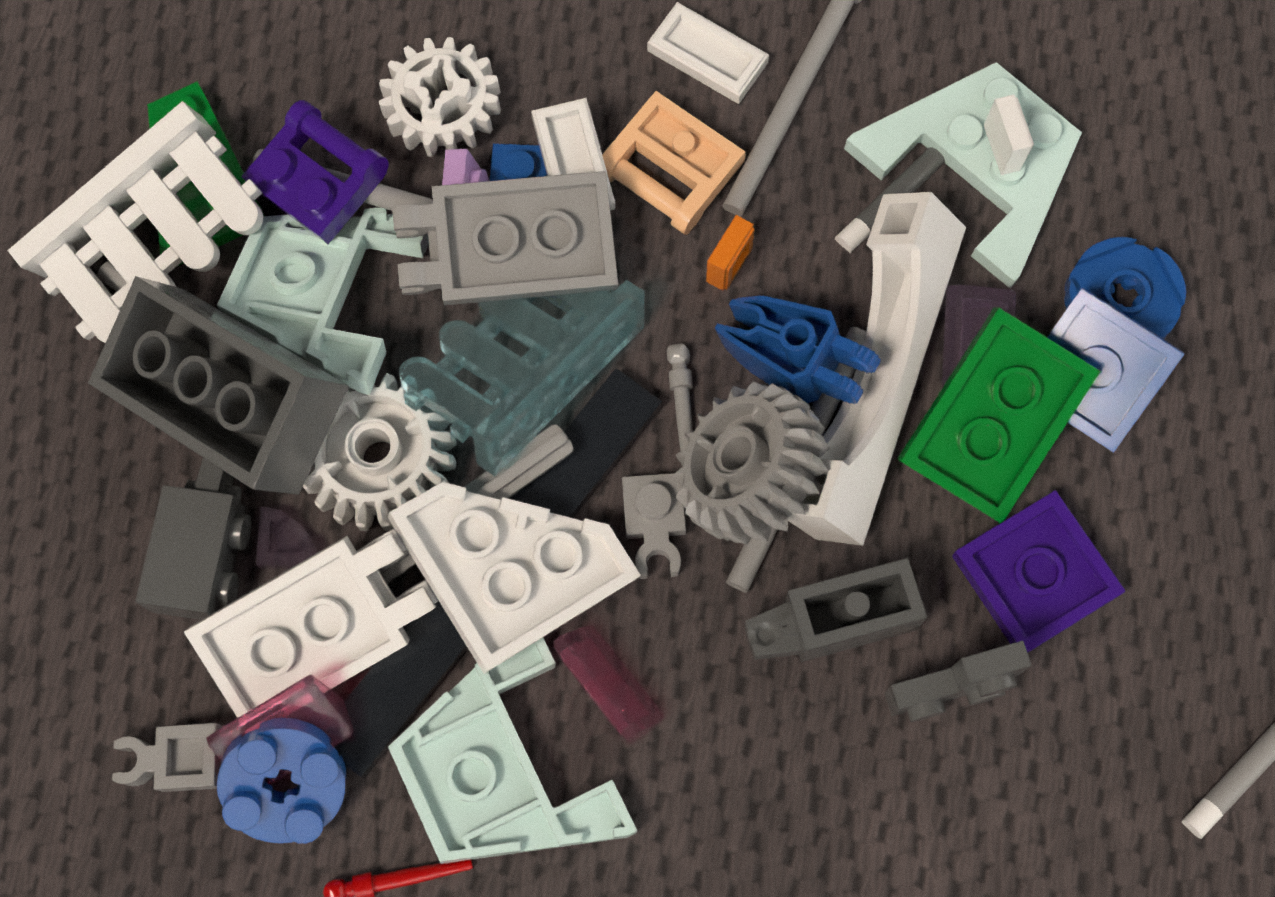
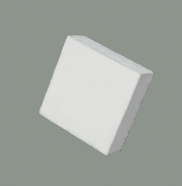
M1014 94L995 99L984 123V128L1001 175L1020 171L1034 145L1019 100Z

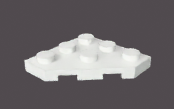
M445 482L439 483L392 510L388 515L392 526L484 674L641 576L609 524L586 518L583 521L550 513V509L504 497L501 500L468 492L465 487Z

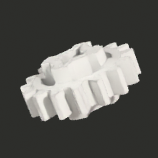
M447 37L443 48H435L430 38L424 39V51L416 53L409 46L403 48L407 61L401 64L390 60L387 65L393 79H381L379 83L384 97L379 100V105L384 118H388L387 124L393 137L402 135L405 146L410 151L422 142L427 157H433L438 146H446V150L457 149L456 143L464 141L472 149L476 147L477 143L474 133L479 130L490 134L493 127L489 115H498L501 111L497 97L501 93L497 76L492 75L490 60L487 57L477 60L475 47L470 43L461 52L456 51L454 39L451 37ZM458 73L463 74L468 79L460 78ZM405 107H410L411 113L421 114L422 122L413 118L406 111Z

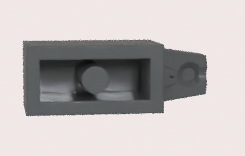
M205 458L202 459L197 480L188 479L185 488L168 485L162 486L135 603L152 613L202 620L237 598L239 577L233 570L238 550H245L248 545L252 526L251 517L246 515L247 508L241 503L242 489L238 486H233L234 477Z
M906 558L789 590L784 604L746 620L744 626L754 660L799 655L800 661L805 662L917 631L926 620L927 615L909 560Z

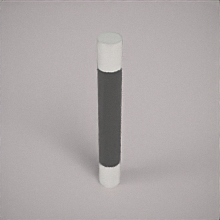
M929 147L835 237V240L849 253H852L870 235L883 194L914 193L945 163L943 155L937 149Z

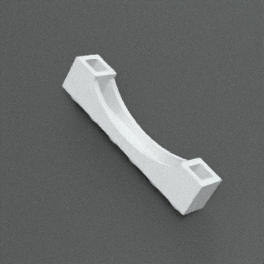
M932 192L883 194L866 244L872 250L873 281L870 313L863 346L875 351L879 355L881 362L875 373L873 372L872 374L856 369L853 380L861 386L863 394L855 405L847 402L842 403L835 419L823 436L830 449L820 457L828 471L815 477L813 482L820 494H808L802 502L806 515L792 513L788 517L789 522L814 539L862 546L864 544L966 229Z

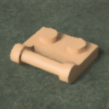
M655 91L602 156L610 182L617 180L672 219L671 226L687 235L699 222L706 208L745 162L746 152ZM637 151L690 187L693 191L683 200L634 166L628 159Z

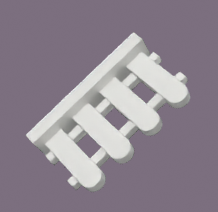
M183 101L7 250L21 268L46 278L40 284L48 294L56 296L61 292L83 319L75 328L84 339L91 340L96 336L100 341L106 343L135 276L176 287L168 273L182 261L188 267L199 272L210 271L217 265L220 251L211 237L227 224L239 234L250 235L258 231L263 223L262 210L254 201L262 194L261 190L250 179L243 185L239 183L219 158L227 149L214 136L216 132L199 113ZM190 181L193 182L214 208L200 222L196 220L176 195ZM147 218L170 245L156 259L133 232ZM103 255L106 256L127 283L113 296L90 268Z

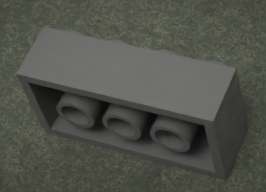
M135 276L88 381V384L250 488L299 495L349 388L347 384L188 291Z

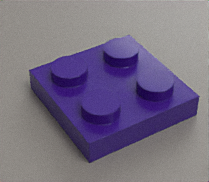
M1056 490L959 548L952 555V558L1009 643L1013 644L1023 641L1027 653L1126 592Z

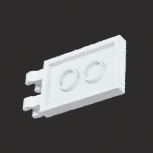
M394 528L356 551L348 536H345L184 631L247 733L258 729L261 722L287 715L408 645L410 638L403 626L436 607L434 603L438 602V599L426 580L416 584L395 598L378 570L403 556V552L407 550Z

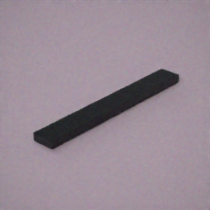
M615 368L564 431L573 445L574 450L572 454L510 497V499L550 509V513L574 518L661 410L662 401ZM439 600L434 603L436 607L406 625L404 630L410 638L408 645L375 663L322 729L330 737V744L337 750L339 757L342 756L345 765L363 779L367 777L387 752L388 746L399 737L468 651V647Z

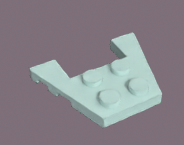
M996 62L853 133L846 140L844 149L881 181L918 143H922L926 148L933 147L937 149L951 169L1007 214L974 249L971 257L1011 288L1022 273L1082 132ZM1015 94V97L1019 100L1034 145L1020 171L1001 175L984 128V123L995 99Z
M369 208L364 210L362 217H351L329 245H327L289 215L263 216L261 227L258 231L249 235L218 301V309L347 384L350 388L362 394L370 395L386 355L384 340L333 328L366 249L423 258L429 244L428 234L414 238H397L396 231H394L393 214L387 215V211L384 208Z
M541 638L485 674L476 663L475 668L449 692L446 691L388 746L441 864L628 838L637 833V829L613 780L556 808L552 807L499 696L555 668L556 663L544 638Z

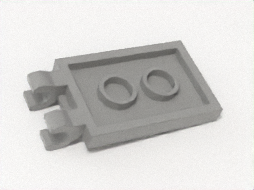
M606 171L432 186V204L398 205L392 207L394 231H396L397 238H414L428 234L430 262L397 264L399 286L402 289V295L421 294L442 289V299L445 306L616 290L618 288Z

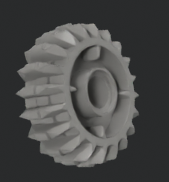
M753 381L747 390L733 386L728 400L714 397L713 410L707 415L697 413L699 425L694 432L684 433L689 442L687 448L675 455L683 467L673 475V479L680 487L676 498L686 508L685 514L691 517L693 523L705 529L707 533L717 539L723 538L726 541L731 540L735 543L747 545L752 538L767 542L772 528L788 531V517L792 513L806 515L802 502L808 494H820L813 482L815 477L828 471L820 457L830 449L824 441V437L821 436L825 427L820 423L819 418L814 415V412L809 409L810 405L783 387H777L773 383L766 386Z

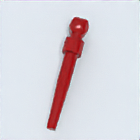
M472 860L423 865L377 875L367 872L353 875L352 881L347 882L343 879H333L325 885L323 895L324 897H376V892L409 886L473 869Z

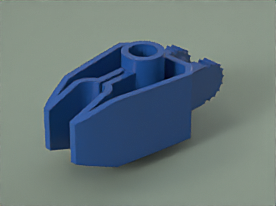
M767 296L732 299L729 306L735 320L752 329L743 330L718 323L715 326L723 346L744 368L769 385L773 383L777 387L785 388L806 403L817 401L823 393L849 404H857L863 394V389L851 378L835 372L838 364L842 363L861 372L864 371L872 374L873 372L875 373L881 362L879 355L875 351L840 336L830 310Z

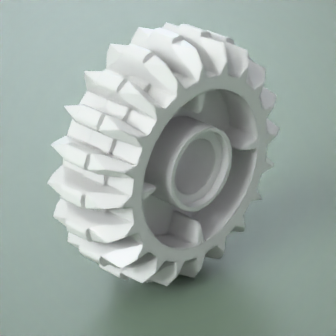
M386 373L381 380L380 386H373L370 395L362 394L356 390L352 391L349 387L303 485L308 494L318 493L314 503L322 512L334 508L333 518L341 525H345L355 515L356 526L359 530L368 531L373 523L374 515H377L383 530L390 531L393 529V526L388 519L389 512L426 492L430 487L432 488L441 482L448 483L447 479L437 471H450L456 468L454 456L445 452L457 445L454 433L443 431L450 424L446 411H435L437 401L431 393L428 392L418 397L419 388L410 379L398 389L395 377ZM377 442L390 444V451L383 460L375 463L363 461L365 451L372 444Z

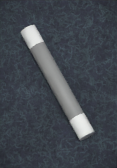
M1275 722L1182 820V823L1196 837L1202 839L1275 761Z

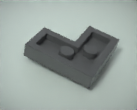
M1020 641L961 658L952 668L893 684L884 694L891 716L908 712L910 722H916L947 712L944 705L945 701L967 696L971 706L1000 698L1006 695L1005 691L1018 686L1015 678L1032 665L1024 642Z

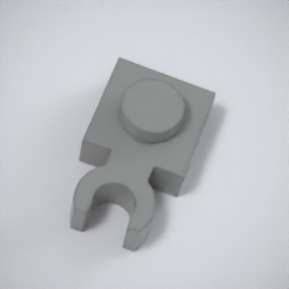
M675 473L622 477L626 538H644V544L637 551L635 558L636 568L641 575L640 579H647V562L650 557L657 554L663 555L669 560L671 577L678 576L680 573V553L676 546L669 542V536L686 535L684 507L676 498L680 487L673 479Z
M217 723L156 727L155 745L135 737L119 738L114 741V749L124 752L134 751L137 755V762L135 767L129 772L113 773L112 781L127 786H140L148 782L154 775V790L161 792L217 789L218 773L224 755V726Z

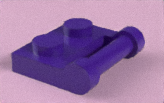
M300 100L290 107L285 117V125L241 177L246 182L249 179L253 181L264 197L329 245L382 181L387 173L389 162L387 158L372 148L364 150L321 118L322 114L319 109L306 100ZM309 138L352 168V174L344 183L300 151Z

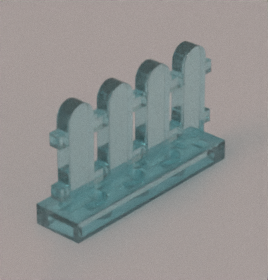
M625 280L615 291L606 290L541 296L567 313L560 321L531 304L537 297L478 302L479 313L484 320L476 328L465 321L455 320L446 323L440 329V346L442 352L446 355L440 362L435 364L424 357H412L402 363L399 368V376L402 389L406 392L404 394L405 404L415 411L425 405L451 422V435L462 443L469 436H472L477 465L496 476L644 328L645 291ZM503 331L530 348V350L520 357L495 341L494 338ZM464 367L492 386L482 395L454 377V375Z

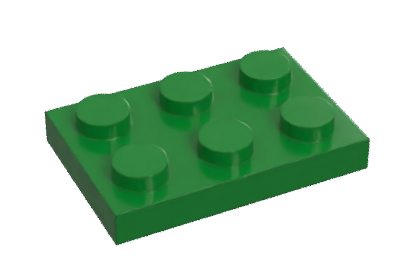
M994 307L897 459L997 522L1002 523L1101 371L1001 308Z

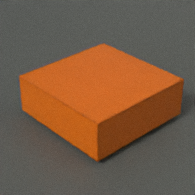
M735 215L707 260L706 282L722 291L729 288L753 249L755 230L753 223Z

